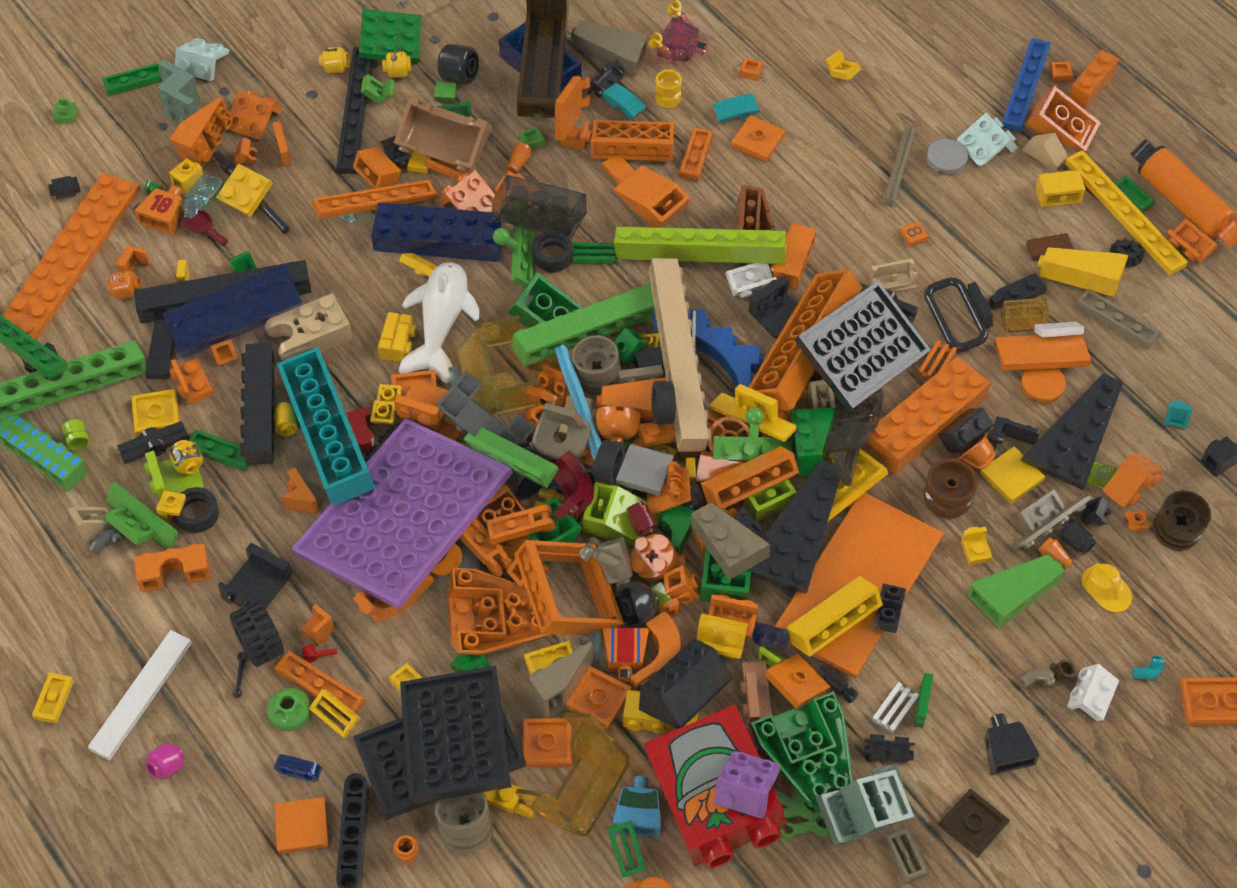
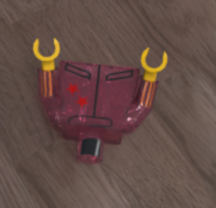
M674 0L672 5L667 8V12L670 15H676V17H672L662 36L657 32L651 36L649 46L651 48L657 47V56L664 57L668 61L680 60L687 62L691 59L694 52L704 55L707 50V43L699 41V29L688 20L683 12H680L682 5L678 0Z

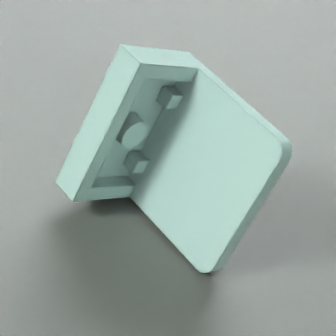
M196 38L176 48L175 66L194 77L212 81L214 80L216 60L229 54V49L224 48L222 44L205 43L203 39Z
M987 112L957 138V142L966 148L968 155L979 167L984 166L1005 146L1011 153L1018 148L1013 142L1016 138L1010 131L1004 132L1001 129L1004 125L997 117L992 119Z

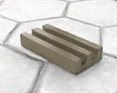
M908 828L884 836L887 848L905 884L910 883L913 879L914 881L918 880L921 876H928L929 871ZM901 836H904L910 848V851L920 869L919 871H916L910 859V856L900 838ZM893 839L895 840L911 874H908L903 864V861L892 841Z

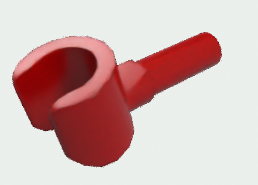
M313 644L305 645L302 648V655L309 663L316 661L318 657L337 654V648L316 651Z

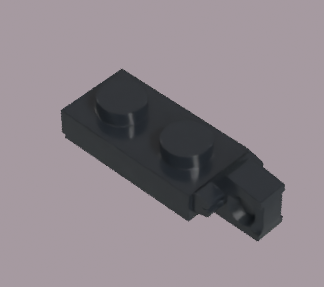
M1033 273L997 290L990 297L988 305L992 310L1002 306L1011 309L1045 294L1047 287L1036 273Z

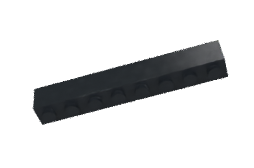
M306 260L138 289L134 290V297L140 323H150L162 319H172L179 316L195 315L201 312L217 311L219 309L239 307L241 305L261 303L263 301L296 295L300 296L312 293Z

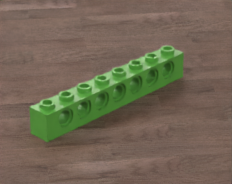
M134 340L68 361L69 369L50 379L41 372L36 371L1 382L0 420L144 374L146 371L145 357Z

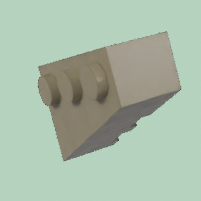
M712 502L691 513L692 528L729 580L770 557L769 543Z

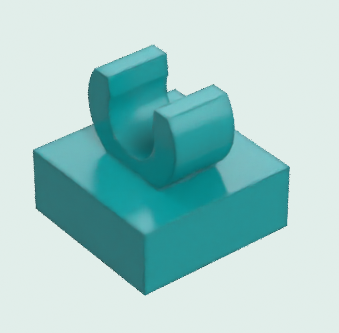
M1180 400L1169 402L1164 424L1187 429L1192 406L1185 405V401Z

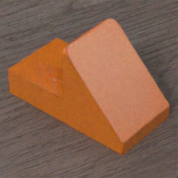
M296 468L288 470L289 480L286 484L290 492L281 497L284 508L312 514L318 513L317 500Z

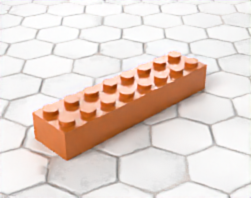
M851 269L819 273L814 276L748 388L778 400V411H789L795 407L798 398L815 371V367L794 339L860 293L862 286Z

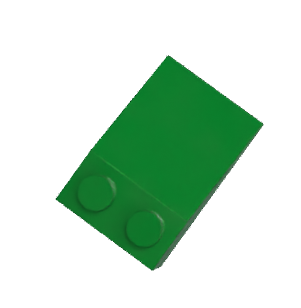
M537 272L528 281L507 313L530 328L538 323L547 322L555 319L557 316H563L584 307Z

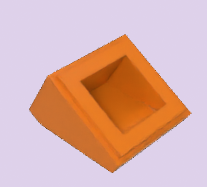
M231 339L210 346L218 367L239 359Z

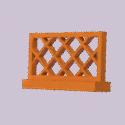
M593 121L591 137L592 159H610L615 157L623 158L624 160L673 161L674 122ZM598 127H605L607 129L601 130ZM620 128H627V130L622 131ZM614 132L617 135L612 137L609 134ZM635 133L637 136L631 137L630 134ZM655 134L657 136L652 138L650 135Z

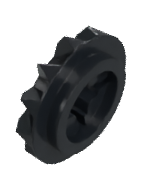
M1124 237L1122 240L1117 239L1111 245L1110 253L1125 254L1126 249H1130V252L1127 254L1128 258L1125 267L1137 266L1144 258V249L1141 248V243L1136 244L1134 239L1129 241Z

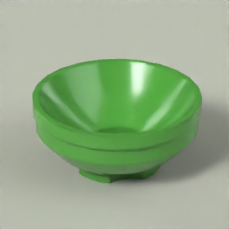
M282 689L276 692L268 702V719L279 730H297L309 720L312 712L309 709L311 702L307 695L299 689ZM290 698L295 701L290 709L280 707L284 699Z

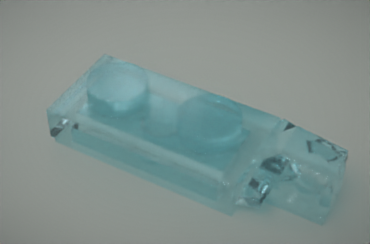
M203 174L185 195L184 217L192 219L198 210L202 211L223 186L222 179Z

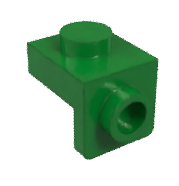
M458 654L450 663V666L455 672L490 667V664L484 655Z

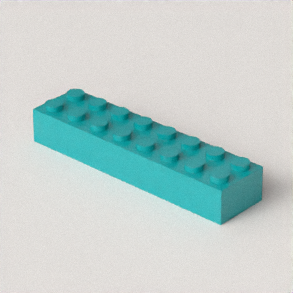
M316 347L277 363L324 489L332 505L335 506L375 489L376 486L319 348Z

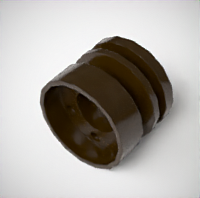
M1180 490L1167 496L1153 520L1155 537L1162 545L1171 550L1183 551L1192 548L1197 544L1211 521L1210 507L1202 496L1193 491Z

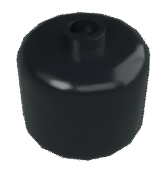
M458 44L445 45L441 49L437 61L438 74L441 79L465 85L472 83L479 70V56L476 49L471 46Z

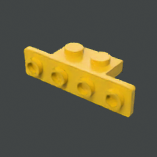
M741 384L735 388V398L721 393L710 404V409L725 416L741 418L749 426L750 424L745 418L746 412L750 408H759L764 415L762 423L759 424V431L783 442L796 431V425L778 418V400Z

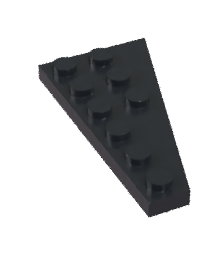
M1103 373L1029 449L1020 461L1082 490L1087 483L1123 382Z
M821 460L762 538L770 544V557L746 571L751 572L752 576L805 594L807 593L843 467Z

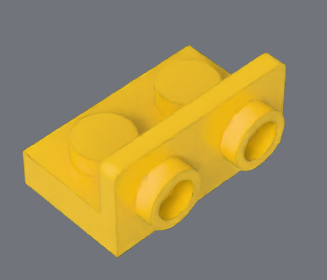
M701 613L696 639L714 647L719 655L727 659H740L744 649L748 623Z

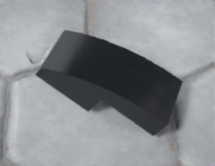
M883 583L880 594L883 605L877 609L873 625L874 629L897 633L906 588Z

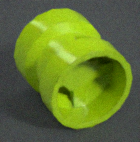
M72 419L62 425V432L66 437L65 441L70 450H81L89 445L90 441L87 433H85L86 428L82 420Z

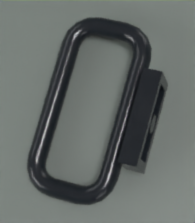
M950 277L934 282L925 289V301L946 343L949 344L951 349L955 347L957 351L962 352L985 343L989 334L987 328L993 326V314L976 281L968 284L967 289L961 280ZM948 286H955L958 289L979 330L980 335L977 338L964 343H958L954 340L933 298L935 291Z

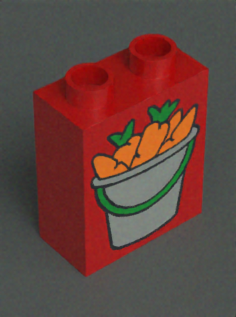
M736 704L643 743L650 764L694 866L704 862L707 868H717L731 861L735 856L733 850L752 842L754 848H763L781 838L780 829L787 827L784 809L773 785L769 791L767 810L763 819L714 804L717 779L731 754L736 751L760 758Z

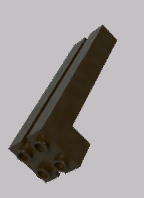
M526 0L527 15L517 96V115L534 117V114H542L544 118H555V102L561 94L569 0Z

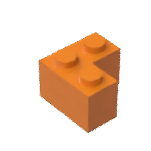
M1143 453L1130 454L1102 491L1123 508L1131 507V505L1134 507L1142 498L1140 493L1145 488L1155 487L1161 481V474L1164 469Z

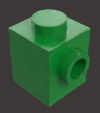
M624 328L614 341V344L617 346L619 361L623 364L625 362L634 364V352L645 350L649 345L636 330Z

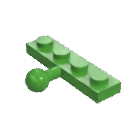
M519 210L514 213L513 238L510 237L506 229L498 228L493 233V240L498 245L506 244L512 248L511 281L524 288L533 277L535 219Z
M755 407L750 408L745 416L746 421L750 424L749 437L714 436L713 459L752 460L780 446L791 452L793 450V438H788L783 442L774 437H758L759 424L762 423L764 415L759 408Z

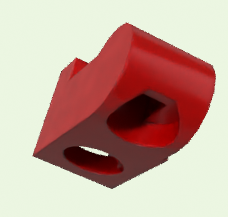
M369 407L347 412L348 420L362 454L369 452L375 445L373 433L367 427L373 425L371 423Z

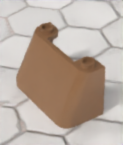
M409 96L394 143L399 146L398 150L410 154L411 151L456 165L457 170L468 173L469 170L474 169L491 133L492 125L486 120L477 118L476 121L473 117H466L438 108L430 103L420 101L419 98Z

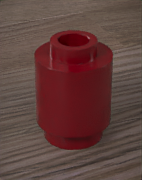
M640 501L627 508V517L637 536L642 535V537H646L655 532L654 529L657 527V523L648 505Z

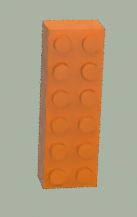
M956 357L866 431L863 447L892 472L897 474L940 438L938 436L939 432L968 409L976 408L987 399L991 383L959 357Z

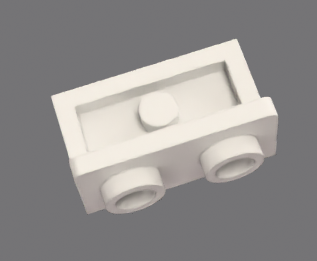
M753 263L725 273L733 297L740 295V298L751 296L753 291L761 290L772 280H777L776 277H772L769 265L766 263Z
M1100 664L1084 667L1078 674V681L1070 694L1067 707L1071 710L1081 708L1096 721L1104 720L1119 680Z

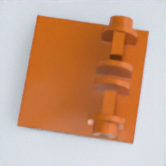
M675 461L667 465L668 476L660 496L647 493V504L652 515L691 501L688 467L681 468Z

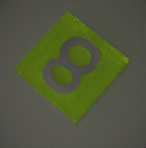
M1095 461L1087 482L1104 488L1114 476L1117 468Z

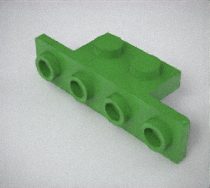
M116 482L111 483L106 501L115 509L106 513L105 520L136 545L154 539L165 549L173 548L178 532Z

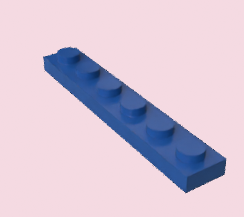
M1036 38L1031 39L1002 121L1004 125L1002 128L1021 132L1051 42Z

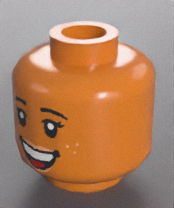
M125 270L114 272L107 281V287L111 296L122 300L133 298L134 290L141 289L142 283L140 277L136 276L133 271Z

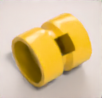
M663 70L656 76L655 101L663 108L676 107L681 101L682 77L678 72Z

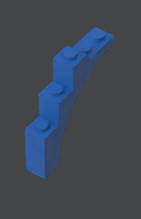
M655 309L653 319V334L659 333ZM689 309L688 319H690L692 309ZM695 309V349L702 351L715 360L726 371L735 388L739 384L749 387L763 363V354H759V345H737V336H733L732 327H710V318H706V309Z

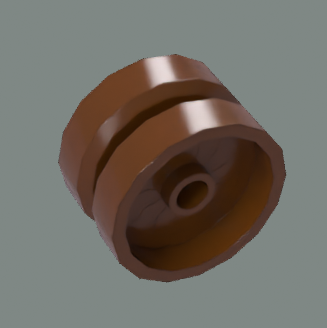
M953 458L943 459L935 463L928 472L923 493L925 504L930 511L946 518H955L967 513L972 507L978 485L975 471L967 463Z

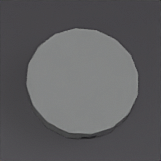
M940 139L929 146L926 160L934 171H941L944 174L950 175L964 169L968 153L961 143L952 139Z

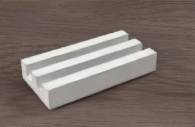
M1078 322L1035 324L1034 332L1041 337L1084 334V326Z
M900 682L897 683L872 718V722L891 734L894 733L919 697V694L916 692L914 694L910 692L911 689L908 687L906 689L902 687L903 684ZM901 693V696L890 709V711L885 716L883 721L880 720L881 716L884 714V712L889 707L894 698L897 696V694ZM905 698H909L910 700L905 705V707L900 712L895 721L892 723V725H888L887 723L890 721V719L895 714L897 709L903 703Z

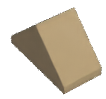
M1055 132L1033 136L1022 149L1026 154L1056 171L1068 158Z
M824 379L809 381L807 401L810 409L835 407V422H838L833 391Z
M70 507L68 509L76 529L86 543L96 538L100 531L113 528L105 520L106 513L109 511L106 507Z

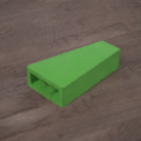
M1045 555L974 581L970 584L967 596L1001 628L1059 584L1065 570L1057 560L1052 559L1049 555Z

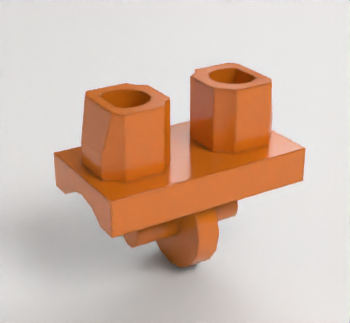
M548 362L544 363L542 373L538 376L537 384L543 388L548 386L554 389L558 395L569 396L570 393L561 368Z

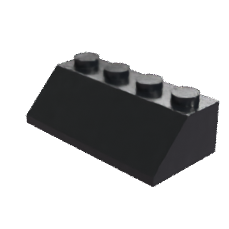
M693 638L641 686L638 710L679 729L685 726L732 680V675L714 647Z

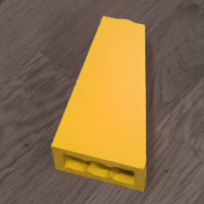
M1048 247L1045 255L1040 256L1037 267L1041 268L1040 277L1115 297L1124 273L1128 255Z

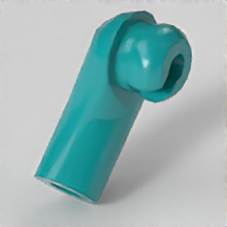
M1155 655L1146 667H1133L1132 678L1156 679L1164 671V658L1160 655Z

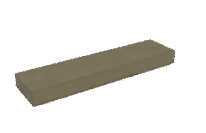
M1086 289L1075 303V306L1147 350L1152 347L1161 335L1159 330L1090 289Z

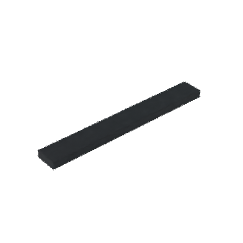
M353 47L336 172L343 174H357L353 165L357 151L361 150L368 98L361 93L363 77L367 74L371 76L373 59L359 58V47Z

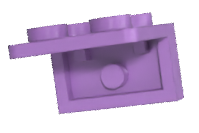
M733 752L717 779L714 804L763 819L767 810L769 791L780 772V765L743 752Z

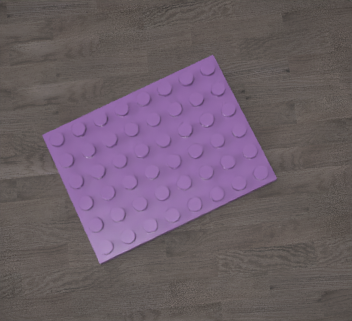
M405 419L366 463L376 488L335 506L331 503L291 548L294 555L398 610L513 474L511 467L409 419Z

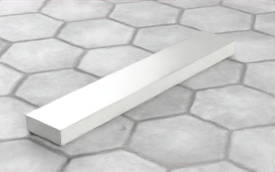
M172 630L169 631L88 746L89 751L109 761L191 646L192 642L190 639Z

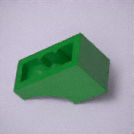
M682 505L662 511L659 519L662 522V532L669 536L672 545L680 555L691 534V513L695 512V510Z

